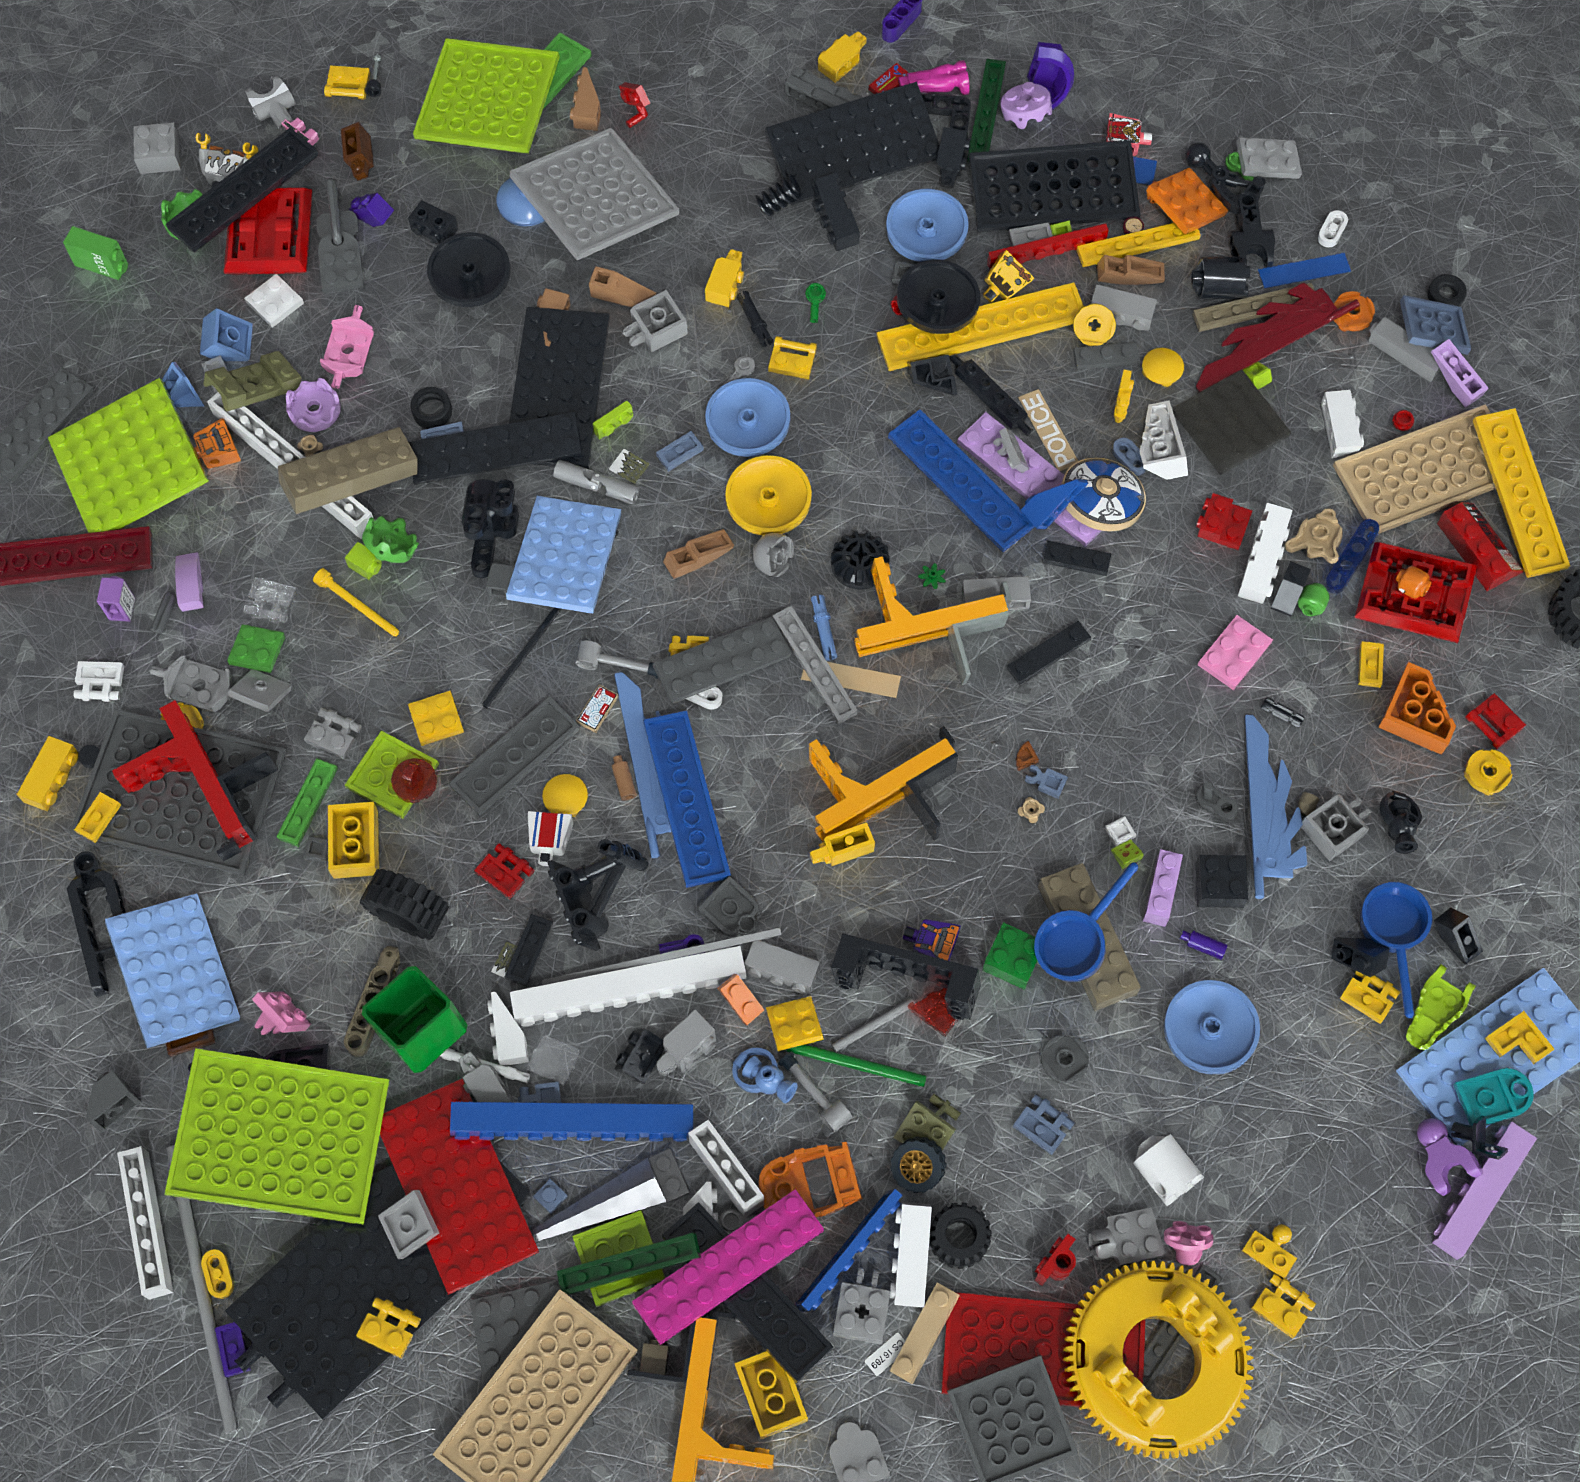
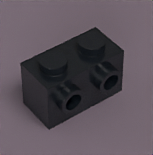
M423 200L419 202L408 217L411 230L417 235L429 238L435 244H440L447 238L454 236L459 229L455 216Z

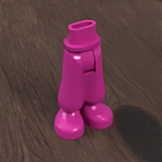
M964 60L957 61L954 65L943 64L928 70L907 73V76L898 78L899 86L917 82L920 92H951L957 86L962 95H969V77Z

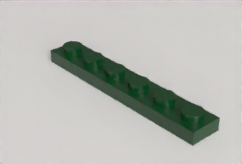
M986 59L967 161H970V153L990 151L1006 61Z
M690 1233L556 1272L560 1290L570 1295L701 1258L696 1233Z

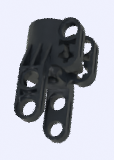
M487 479L476 480L466 490L461 523L465 537L475 540L471 569L472 574L476 578L481 579L489 576L491 564L494 560L496 537L510 539L517 533L519 512L518 507L514 505L515 489L513 482L507 479L498 482ZM502 488L510 489L508 492H500ZM482 549L489 550L486 554L478 553ZM479 565L487 566L483 570L476 569V567Z

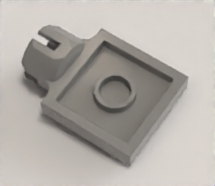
M1152 1207L1106 1217L1104 1219L1105 1228L1094 1230L1088 1235L1089 1246L1101 1244L1096 1246V1250H1091L1092 1256L1096 1260L1113 1258L1118 1267L1166 1255Z

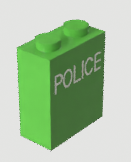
M72 226L63 241L74 265L117 280H120L122 274L128 268V262L117 240Z

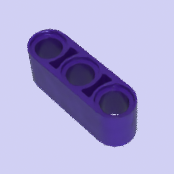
M900 0L882 21V39L884 41L892 43L900 38L921 14L922 0Z

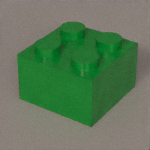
M1003 922L984 962L982 971L1025 990L1038 963L1034 949L1035 936Z

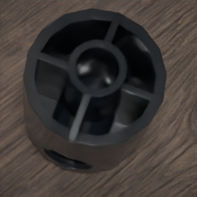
M1201 257L1198 265L1191 273V285L1200 299L1247 298L1248 285H1246V278H1250V266H1247V258Z

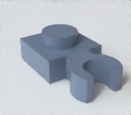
M1031 765L1029 771L1035 773L1036 776L1030 777L1026 775L1025 782L1028 784H1040L1038 791L1059 799L1068 777L1049 768L1046 769L1045 773H1042L1039 767Z

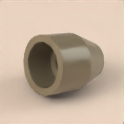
M1303 792L1298 802L1301 815L1306 817L1315 811L1320 799L1313 794Z

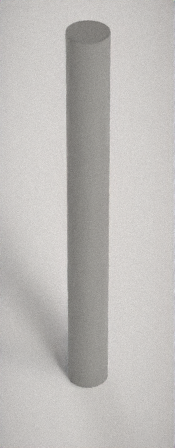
M912 997L832 1043V1048L835 1052H838L916 1005Z

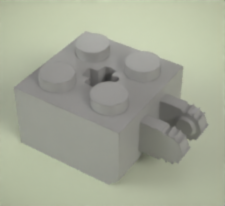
M667 290L633 306L630 310L632 324L625 327L622 332L626 337L639 332L629 339V344L635 347L645 342L650 351L653 352L687 335V320Z
M1337 794L1306 816L1302 822L1301 829L1329 862L1363 838L1369 830L1363 820L1372 813L1370 809L1363 810L1359 815L1354 811L1363 802L1359 797L1348 804L1340 794Z
M696 1010L664 1037L663 1046L665 1054L656 1064L660 1075L667 1076L676 1068L681 1073L686 1069L690 1071L698 1063L697 1059L703 1053L707 1055L715 1048V1029Z
M859 1267L856 1285L844 1282L841 1284L833 1336L882 1345L890 1291L877 1288L879 1270H874L872 1273L871 1287L861 1286L865 1271L864 1268ZM859 1308H864L865 1312L869 1315H865L864 1319H860L859 1314L855 1313V1311L859 1310Z

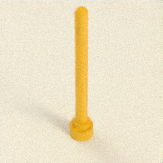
M321 568L315 574L313 582L319 587H328L392 636L399 635V630L334 582L331 573L326 569Z

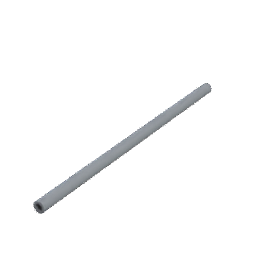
M175 1145L166 1148L170 1165ZM176 1197L225 1434L237 1432L238 1429L227 1377H225L210 1295L201 1266L202 1256L190 1199Z

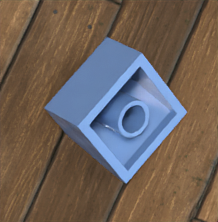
M216 308L203 318L200 354L210 359L221 355L223 362L250 360L253 324Z

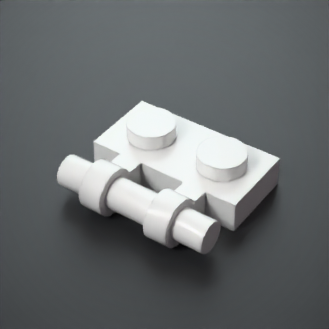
M78 661L75 682L77 685H83V689L75 690L74 698L82 699L83 701L99 699L103 702L120 700V691H112V687L122 685L123 663ZM103 686L102 691L92 690V687Z

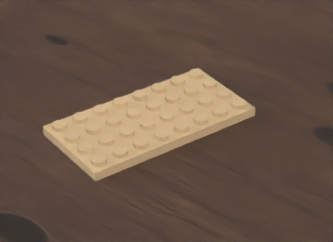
M1486 404L1334 462L1333 467L1372 536L1496 489L1473 423L1475 417L1491 414Z
M559 1290L433 1455L466 1482H541L638 1350L562 1290Z

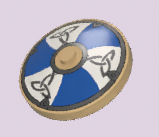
M1087 458L1074 463L1066 471L1061 485L1076 479L1089 482L1066 507L1067 511L1082 524L1101 531H1119L1132 526L1140 518L1146 503L1145 490L1138 477L1124 465L1104 458Z

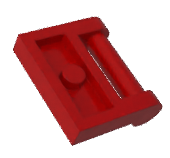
M1495 693L1465 717L1469 722L1472 721L1493 742L1492 746L1496 750L1526 726ZM1480 714L1502 735L1501 737L1479 716Z

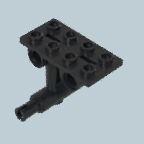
M607 839L601 840L597 846L600 849L599 852L605 854V856L587 866L582 865L576 869H571L553 860L547 862L549 866L548 874L557 887L556 896L564 906L563 914L573 930L571 936L574 942L595 951L601 949L597 938L605 934L609 927L608 920L602 916V913L625 868L644 871L649 864L646 861L647 858L642 857L639 851L631 848L628 844ZM606 874L592 899L590 892L593 888V880Z

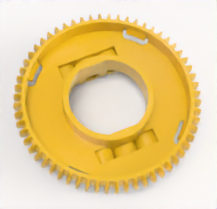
M1142 1261L1139 1264V1268L1135 1262L1130 1265V1269L1127 1265H1124L1121 1268L1122 1273L1117 1268L1113 1270V1276L1110 1273L1104 1276L1106 1282L1103 1279H1099L1097 1281L1099 1287L1096 1285L1090 1287L1093 1294L1089 1292L1084 1293L1083 1296L1087 1301L1080 1300L1078 1302L1082 1309L1076 1308L1073 1311L1078 1318L1072 1317L1069 1320L1075 1327H1068L1066 1331L1073 1335L1064 1339L1071 1343V1346L1063 1349L1066 1352H1070V1356L1063 1360L1071 1362V1366L1065 1368V1371L1072 1372V1376L1066 1381H1074L1075 1386L1070 1388V1391H1077L1079 1394L1074 1398V1401L1082 1400L1083 1402L1079 1410H1088L1084 1418L1093 1417L1095 1419L1091 1426L1100 1425L1099 1434H1103L1106 1431L1109 1432L1106 1440L1110 1441L1116 1437L1115 1446L1118 1447L1124 1442V1451H1129L1134 1446L1133 1454L1135 1455L1139 1454L1142 1449L1143 1457H1149L1152 1451L1154 1459L1159 1458L1160 1452L1162 1459H1169L1170 1453L1172 1458L1175 1459L1179 1457V1452L1181 1456L1185 1457L1188 1456V1450L1191 1454L1197 1453V1447L1201 1451L1205 1450V1442L1208 1446L1214 1445L1212 1437L1216 1440L1222 1439L1219 1431L1228 1433L1229 1429L1226 1424L1229 1426L1236 1424L1231 1417L1239 1418L1241 1415L1236 1409H1244L1246 1407L1240 1401L1249 1399V1396L1243 1392L1252 1388L1246 1384V1381L1253 1380V1377L1248 1375L1247 1371L1253 1370L1254 1367L1247 1365V1361L1254 1358L1246 1354V1351L1252 1349V1346H1245L1244 1342L1250 1339V1337L1242 1336L1241 1332L1247 1329L1246 1326L1239 1327L1238 1325L1242 1317H1234L1233 1314L1236 1313L1237 1308L1231 1310L1228 1308L1232 1301L1227 1300L1224 1302L1222 1300L1225 1295L1224 1292L1218 1295L1215 1293L1217 1285L1211 1288L1208 1287L1210 1279L1201 1282V1273L1192 1277L1193 1269L1183 1273V1265L1178 1266L1174 1270V1263H1170L1165 1268L1164 1261L1159 1262L1158 1267H1156L1155 1261H1151L1147 1268L1146 1262ZM1148 1277H1164V1278H1171V1279H1170V1280L1149 1279ZM1159 1319L1169 1322L1192 1347L1195 1362L1192 1379L1187 1388L1173 1399L1154 1398L1151 1395L1152 1393L1146 1390L1145 1386L1133 1376V1372L1129 1371L1123 1363L1122 1352L1125 1339L1133 1326L1142 1320ZM1081 1339L1085 1343V1366L1077 1369V1366L1081 1365V1343L1076 1342ZM1150 1439H1173L1176 1442V1445L1172 1446V1442H1155L1150 1441Z

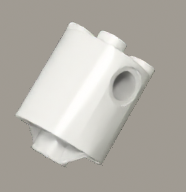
M1171 1134L1168 1136L1152 1135L1138 1146L1136 1160L1133 1164L1166 1206H1169L1179 1196L1185 1194L1204 1178Z

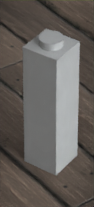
M1384 317L1379 323L1375 322L1371 327L1369 343L1424 379L1432 382L1441 371L1431 353L1434 348L1409 343L1406 330L1388 318Z

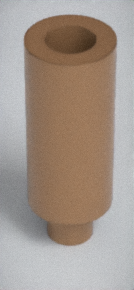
M621 755L613 757L614 764L612 765V770L621 800H631L637 796L628 763L623 761Z

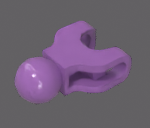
M1429 1118L1419 1124L1417 1136L1421 1144L1426 1147L1425 1149L1429 1155L1425 1173L1440 1195L1445 1196L1451 1191L1447 1176L1449 1170L1454 1166H1463L1467 1173L1474 1178L1483 1174V1170L1475 1155L1468 1149L1455 1145L1452 1139L1448 1138L1447 1127L1441 1120Z

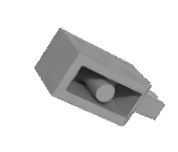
M472 1052L459 1059L465 1074L462 1077L465 1081L463 1087L470 1096L474 1095L477 1102L515 1103V1100L493 1066L482 1064Z

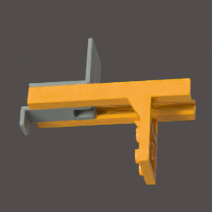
M883 556L874 558L871 573L885 623L857 629L858 638L854 639L858 657L948 636L961 685L967 684L971 672L961 637L1004 627L1009 617L1007 606L1012 600L1007 582H1002L999 587L1001 595L913 616L894 598L897 596L894 583L890 584L889 576L891 571L888 562H884Z

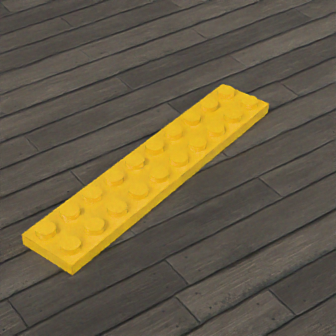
M1073 282L979 306L972 322L963 329L953 333L933 334L908 324L877 332L876 337L888 371L908 367L907 362L942 355L951 356L1074 324L1076 314L1084 305Z

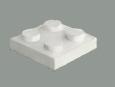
M277 274L244 298L246 303L272 328L304 304L303 299Z

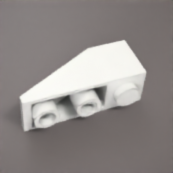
M491 992V1000H488L489 1014H493L494 1022L490 1023L491 1036L496 1037V1045L492 1046L494 1060L498 1059L502 1066L529 1062L527 1039L497 993Z

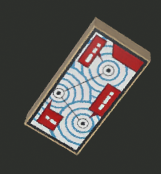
M598 685L577 718V724L597 733L617 701L618 694Z

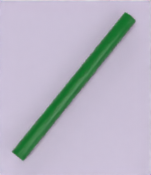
M806 1044L787 1049V1052H793L797 1055L921 1087L925 1086L926 1075Z

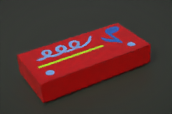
M896 63L869 85L868 90L873 94L900 87L898 78L907 76L909 72Z

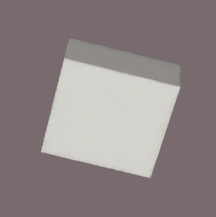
M1125 816L1106 825L1104 828L1115 847L1136 837V833Z

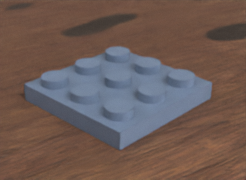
M1403 295L1400 304L1409 343L1435 349L1449 339L1461 354L1468 355L1471 345L1461 307Z

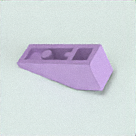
M1449 339L1431 351L1449 387L1465 408L1482 397L1488 390L1486 384Z

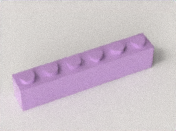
M1510 1122L1507 1126L1501 1125L1494 1135L1497 1138L1494 1145L1508 1148V1153L1499 1160L1484 1157L1485 1159L1480 1165L1483 1174L1477 1178L1473 1177L1469 1185L1465 1183L1457 1194L1460 1196V1199L1456 1204L1453 1202L1445 1213L1448 1218L1444 1223L1440 1222L1433 1232L1436 1237L1432 1243L1456 1260L1465 1255L1537 1140L1536 1137L1513 1122ZM1487 1150V1152H1492V1153L1498 1152V1151H1495V1150Z

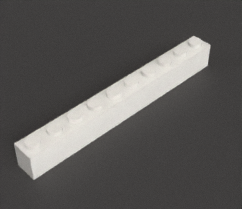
M219 392L207 401L214 416L219 420L223 418L227 427L277 469L280 465L305 457L245 406L226 412ZM352 496L322 506L360 539H362L363 531L370 517L373 518L372 513Z
M736 946L510 992L516 1023L518 1025L521 1024V1026H531L535 1024V1021L539 1020L551 1022L557 1020L559 1016L575 1017L581 1015V1012L584 1011L600 1012L604 1010V1007H624L628 1002L637 1001V1003H645L653 997L669 998L674 995L673 993L678 992L689 994L702 987L714 989L719 987V984L724 983L733 974H738L741 979H746V971L741 947Z

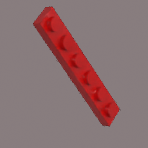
M1105 223L991 251L988 253L987 265L990 270L999 255L1006 250L1020 264L1034 259L1040 260L1046 256L1060 255L1067 251L1077 250V246L1107 239L1109 229Z

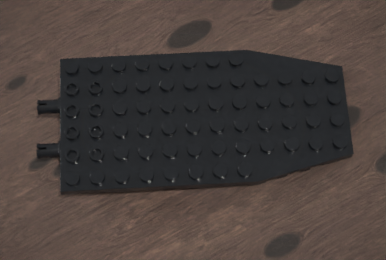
M499 1160L521 1208L530 1195V1191ZM393 1164L372 1177L364 1224L325 1219L225 1310L252 1341L250 1343L251 1346L234 1362L245 1373L261 1356L263 1358L266 1357L284 1377V1382L267 1396L268 1400L277 1409L293 1393H299L324 1421L393 1356L356 1336L368 1313L376 1317L378 1316L380 1310L372 1307L376 1297L384 1301L386 1299L394 1302V1306L404 1311L408 1309L413 1312V1315L421 1318L417 1328L408 1324L405 1330L414 1336L464 1289L462 1288L448 1295L426 1243L404 1259L397 1258L378 1215L406 1196ZM388 1315L386 1322L397 1326L400 1320Z

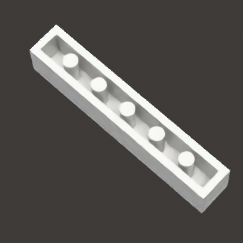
M142 1146L118 1152L141 1294L150 1300L174 1293L149 1152Z

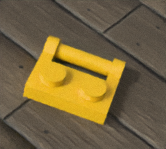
M330 65L327 84L324 88L325 97L347 96L365 100L367 95L365 93V85L370 79V69Z
M776 336L768 372L809 379L817 344L784 340L783 337ZM782 347L808 352V356L782 352L780 350Z

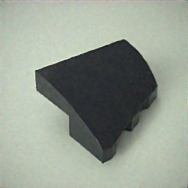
M949 355L907 362L913 384L951 395H958Z

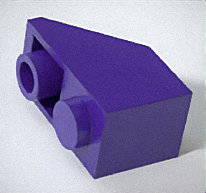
M378 193L355 197L350 203L351 207L349 211L356 214L357 219L372 227L383 225L394 211Z

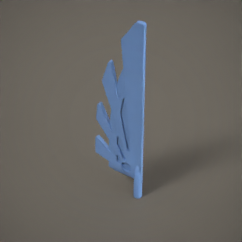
M619 672L615 673L614 677L651 858L660 857L656 835L671 832L643 725V720L646 718L643 714L641 689L624 673ZM656 711V717L661 716L659 711Z
M1245 715L1255 898L1263 899V877L1293 878L1294 869L1307 865V854L1305 846L1295 853H1291L1290 841L1303 824L1300 808L1298 807L1289 824L1287 822L1285 803L1292 780L1283 760L1280 761L1276 780L1268 762L1269 735L1253 715Z

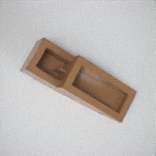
M1104 255L1097 263L1098 281L1144 285L1163 283L1165 281L1164 263L1131 255H1126L1124 259Z
M722 529L689 540L686 546L667 552L663 563L673 579L716 560L733 549L734 544L725 530Z

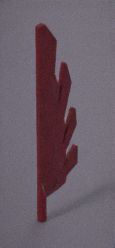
M1305 283L1299 284L1289 290L1288 294L1301 298L1293 304L1269 302L1259 309L1256 315L1275 314L1264 323L1236 328L1222 342L1221 346L1224 347L1242 341L1230 355L1205 366L1195 387L1199 393L1207 390L1360 306L1358 300L1355 299L1337 309L1323 288L1314 291Z

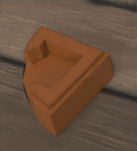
M1029 741L1025 742L1017 753L1016 767L1018 771L1039 762Z

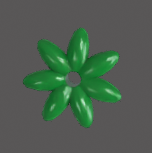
M936 563L932 565L931 570L927 566H923L925 573L918 575L919 579H925L923 587H927L931 583L932 587L937 589V582L946 583V580L941 577L945 570L937 571Z

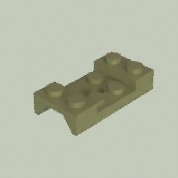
M275 351L260 356V362L231 371H227L225 367H220L205 372L204 386H214L221 395L224 410L227 412L286 394L288 390L295 391L299 387L302 377L280 351Z

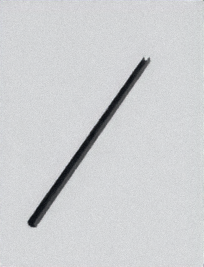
M554 607L482 703L483 707L487 709L562 608Z

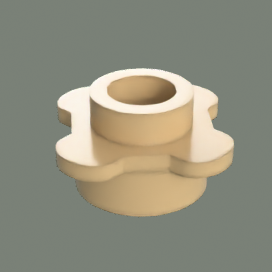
M307 435L301 439L297 448L305 453V457L314 455L317 451H321L323 444L318 442L314 435Z
M1028 797L1025 799L1023 806L1018 809V814L1029 819L1030 823H1036L1038 816L1044 813L1045 807L1037 800Z

